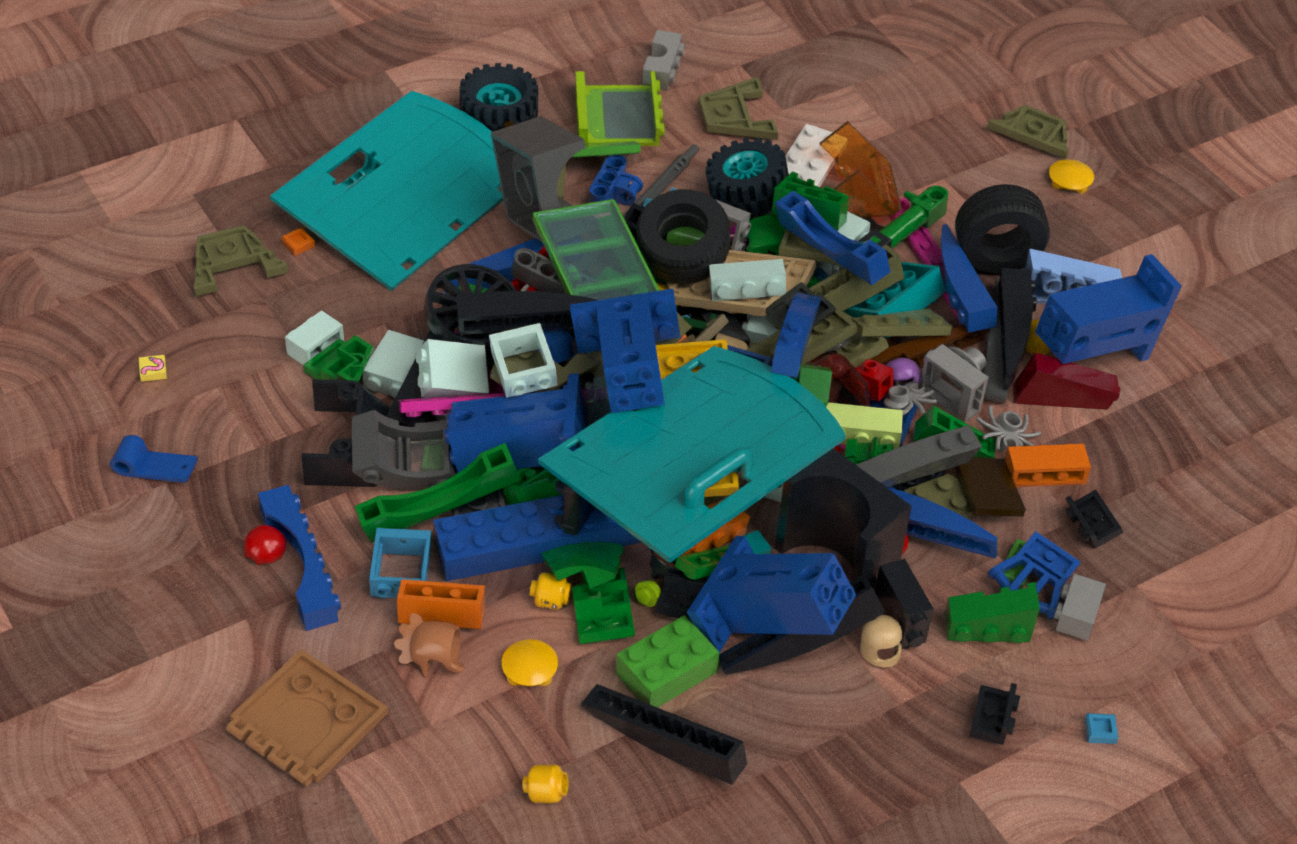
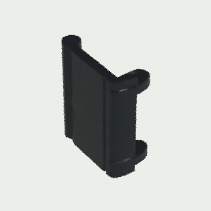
M559 480L555 483V489L564 495L563 515L555 517V524L562 528L564 533L577 535L593 513L595 506Z

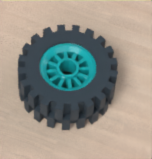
M744 138L742 143H737V140L731 142L729 147L726 145L721 146L720 153L714 151L712 159L708 158L707 166L705 167L710 196L730 206L753 213V217L759 216V211L762 210L765 213L770 212L771 206H773L774 188L789 175L785 153L780 149V146L777 144L773 146L772 141L769 140L762 143L761 138H755L754 142H750L749 138Z

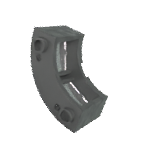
M376 410L353 416V473L368 483L409 491L424 490L457 474L456 465H452L450 461L451 445L446 444L444 430L448 428L447 419L430 423H415L414 427L400 426L399 421L388 418Z

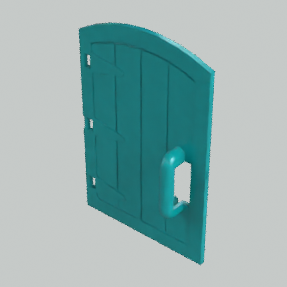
M411 90L271 194L270 200L389 290L393 291L457 239L462 232L469 229L503 201V195L498 190L501 185L491 139L492 131L470 115L450 104ZM358 151L365 154L363 167L342 183L335 185L336 179L329 173ZM456 222L462 225L456 231L451 228ZM408 261L414 264L407 270L403 267Z
M713 346L661 380L665 405L641 408L637 411L610 412L538 458V464L670 563L845 440L846 434L826 406L791 377L771 372V366L754 358ZM698 365L702 368L696 373L691 371ZM579 443L581 445L580 448L573 452L569 449ZM741 471V477L749 482L712 509L704 505L705 490L731 472L737 474Z

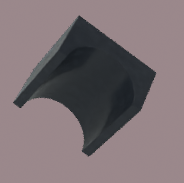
M833 448L783 483L774 549L781 554L801 546H820L831 549L842 555L852 565L851 581L864 574L875 592L880 565L901 560L912 506Z

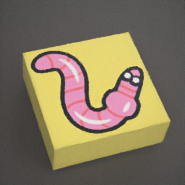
M165 355L139 357L141 382L167 379Z

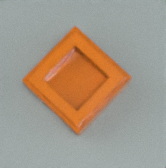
M302 227L281 237L282 244L294 256L315 247V240Z

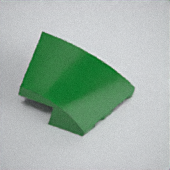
M765 215L749 220L751 228L746 236V239L749 240V245L746 247L747 252L766 254L768 251L775 252L776 248L780 246L786 228L780 225L778 215Z
M356 335L346 342L339 338L303 365L304 372L318 380H351L359 382L374 348Z
M596 541L560 546L545 551L541 555L544 563L557 581L580 572L584 582L592 589L616 578L617 569L621 564L620 554H624L625 551L622 544Z
M624 567L617 569L618 573L615 579L592 589L586 583L572 587L580 644L635 636Z

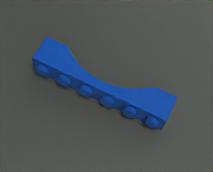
M795 191L790 192L775 202L781 226L870 285H873L890 273L887 253L884 248L871 240L855 241L842 235L820 216L806 198Z
M289 485L258 493L259 508L265 525L278 529L284 535L285 540L298 552L304 563V574L296 592L298 612L305 630L309 631L338 622L337 610L341 609V603L338 594H332L331 592L333 584L330 574H324L323 572L325 564L322 554H316L317 544L314 534H308L309 524L306 514H300L301 503L298 494L293 495Z

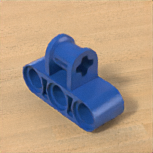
M610 155L605 160L590 186L589 203L614 199L616 203L632 205L636 201V194L642 190L643 182L639 177L626 173L627 161L624 156Z

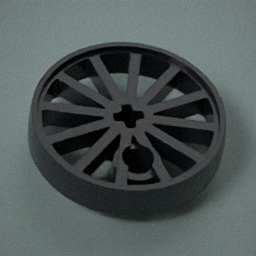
M461 264L445 269L434 278L424 300V316L430 330L441 341L485 345V352H490L489 335L500 332L473 334L474 339L469 338V334L461 336L452 332L458 326L456 295L472 293L467 278L477 279L474 293H480L482 281L492 285L484 293L516 291L515 287L502 274L485 266ZM458 280L461 290L450 281ZM438 288H442V289L445 290L449 295L443 294V293H440V292H436V290H437ZM433 303L446 305L447 307L434 309ZM454 317L446 325H443L439 320L440 318Z

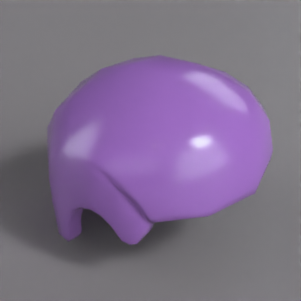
M897 358L886 364V366L893 368L894 382H910L912 380L918 383L921 382V371L915 361L909 358Z

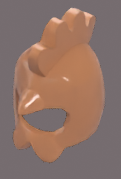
M417 613L410 615V624L402 623L399 626V632L403 637L396 639L394 646L396 649L402 650L399 656L400 663H416L420 666L422 674L426 678L434 660L442 662L445 668L452 673L463 671L464 666L458 662L461 644L459 626L443 621H423L422 616Z

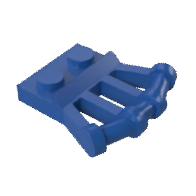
M1035 531L1017 555L991 568L988 571V575L992 580L995 579L1001 588L1010 587V591L1018 590L1031 572L1041 578L1036 584L1037 594L1041 592L1047 583L1053 586L1050 603L1047 604L1039 601V613L1046 614L1047 618L1053 619L1061 589L1081 562ZM1019 564L1023 565L1025 568L1011 584L1004 572Z

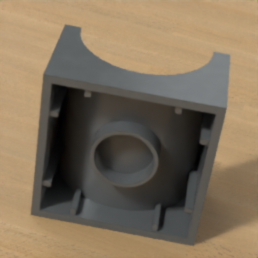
M540 116L491 132V139L507 220L543 243L532 220L533 213L573 206L557 196L558 178L566 162L574 154L586 148L584 139ZM588 217L547 224V227L555 244H559L598 230L599 223L597 219Z

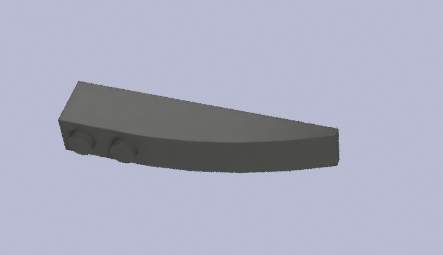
M970 425L901 446L857 464V466L884 486L890 487L969 463L982 446Z

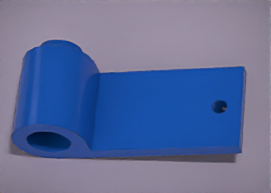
M127 435L123 437L113 455L110 467L122 476L187 483L198 461V457L148 451L142 438L136 435Z

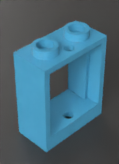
M376 529L369 577L371 597L397 598L401 579L428 581L432 553L431 531ZM383 554L422 556L420 579L380 577Z

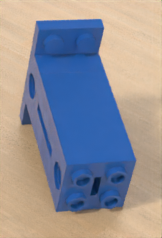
M1153 254L1146 255L1136 275L1050 294L1035 332L1062 364L1128 348L1140 361H1145L1149 359L1182 285Z
M673 289L571 304L570 312L578 354L602 351L611 413L665 405L655 342L681 338Z
M579 373L568 374V383L561 390L527 393L508 398L501 396L452 402L451 413H447L448 428H445L444 435L446 444L451 445L450 461L452 465H456L457 473L472 463L480 453L503 443H506L517 469L541 466L538 464V458L587 428V411ZM577 443L569 449L573 452L580 448L581 445Z
M736 536L688 609L687 614L698 630L720 653L732 633L833 635L855 598L856 593L834 553L755 554L745 536Z

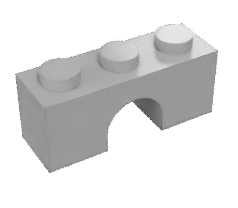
M662 30L656 31L652 42V56H647L643 68L642 85H650V72L655 71L656 80H660V90L668 91L670 83L675 81V69H679L681 56L684 55L685 43H682V34Z

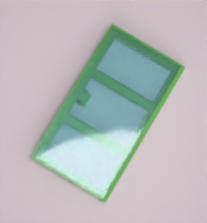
M614 199L533 213L532 220L566 294L603 300L660 291Z

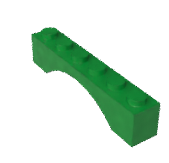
M503 443L480 453L462 471L435 486L408 494L379 495L355 505V509L361 526L372 543L375 542L377 528L406 529L516 483L521 478L506 443Z

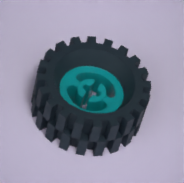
M495 63V67L485 64L483 69L480 70L476 67L473 69V74L469 72L465 74V79H462L460 82V110L482 123L492 132L503 129L505 122L513 121L514 124L526 121L531 116H538L537 81L535 78H532L530 72L523 73V68L519 66L513 69V64H507L506 67H502L501 63Z

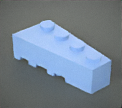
M1029 249L1025 270H1031V279L1035 280L1036 283L1033 297L1037 298V304H1046L1049 295L1052 293L1122 278L1121 270L1034 249Z

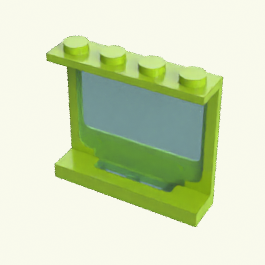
M584 71L575 72L578 136L584 139L585 144L635 141L640 146H660V137H664V123H660L663 122V109L661 108L660 80H656L655 71L650 72V85H585Z

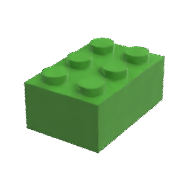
M684 615L617 653L616 675L638 700L655 707H660L717 673L719 651Z

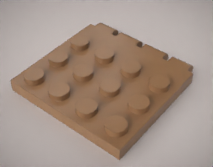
M300 649L229 716L230 723L227 725L226 731L242 742L246 740L245 744L263 757L268 755L267 759L285 772L290 770V776L303 785L308 786L313 780L319 783L388 714V707L303 649Z

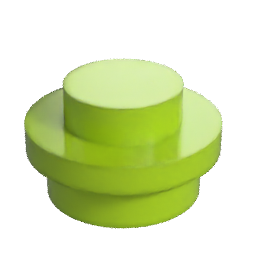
M641 581L635 586L636 598L641 604L647 607H653L657 604L661 590L654 581Z

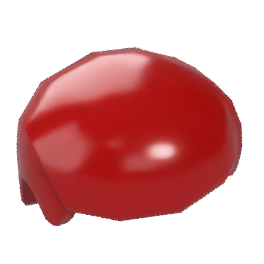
M269 525L256 526L248 532L244 540V557L246 559L251 558L257 565L273 564L280 560L286 551L284 535L278 529Z

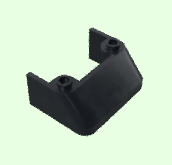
M312 380L315 411L356 412V416L376 410L386 416L390 409L387 404L357 381ZM342 438L335 440L330 445L329 454L302 453L304 485L379 486L374 483L365 482L363 478L353 473L352 439ZM379 440V461L387 465L389 443Z

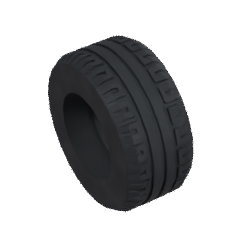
M993 185L974 193L960 207L955 220V231L960 247L974 268L987 273L1000 274L1001 268H1024L1029 249L1044 251L1050 239V228L1042 201L1032 191L1017 185ZM1000 225H1018L1006 233H987L989 230Z
M679 189L661 194L644 207L637 221L638 247L651 273L665 281L692 283L708 278L709 265L723 264L729 254L730 229L727 214L715 199L705 193ZM678 227H692L705 234L699 241L687 246L672 245L662 239L666 233Z

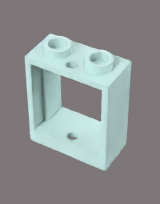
M540 323L489 335L491 353L506 398L558 386L556 367ZM540 349L545 366L512 374L508 373L504 357Z

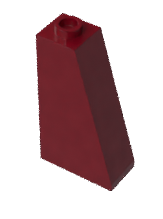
M1036 352L1013 384L1014 403L1024 405L1108 410L1112 403L1118 400L1121 391L1118 386L1117 375L1074 363L1062 364L1057 358Z

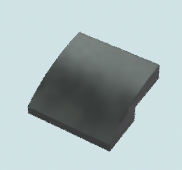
M802 282L765 309L767 317L780 328L783 326L790 304L797 292L821 297L813 327L836 311V307L820 292L815 295Z

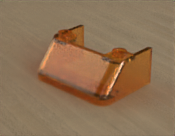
M848 121L820 142V146L835 159V170L842 178H847L834 189L849 196L848 212L860 218L894 216L902 210L891 164Z

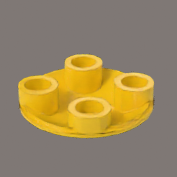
M1059 160L1053 163L1049 169V176L1052 180L1051 185L1055 189L1064 188L1075 190L1078 193H1085L1094 181V173L1091 168L1077 160Z
M526 639L510 645L502 656L501 664L503 672L507 676V681L511 685L547 686L552 682V677L557 671L558 657L553 648L545 642Z

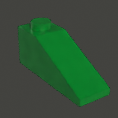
M933 406L915 422L914 441L968 426V424ZM970 426L982 446L973 458H995L996 440L992 437L985 440L982 439V436L985 434Z

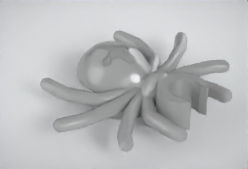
M914 380L904 386H901L899 381H895L896 386L889 389V393L886 395L888 397L884 399V405L887 409L903 410L902 416L911 410L913 403L919 408L922 415L925 414V410L919 402L937 403L936 399H926V397L934 394V390L925 392V386L918 389V382H914Z
M989 406L988 415L993 425L985 422L980 417L976 418L977 422L995 431L983 435L982 439L985 440L989 437L997 436L996 450H1001L1002 453L1007 446H1023V443L1027 446H1034L1025 438L1041 435L1040 431L1023 433L1028 426L1027 414L1024 415V424L1021 429L1022 418L1013 411L999 414L996 422L992 406Z

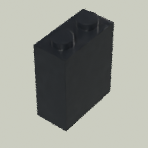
M905 558L880 565L875 594L886 612L882 615L893 617L898 621L902 629V639L900 641L902 649L918 647L927 640L934 608Z

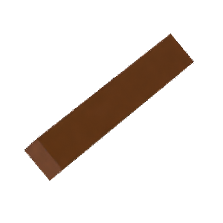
M964 325L951 329L950 335L924 336L890 346L880 352L879 355L872 357L871 360L886 365L889 361L897 358H909L915 361L919 368L922 369L924 367L923 359L930 350H935L942 344L946 347H956L963 350L982 341L985 329L968 333ZM853 369V370H851L850 372H848V376H849L852 380H853L852 375H853V372H854L855 369Z

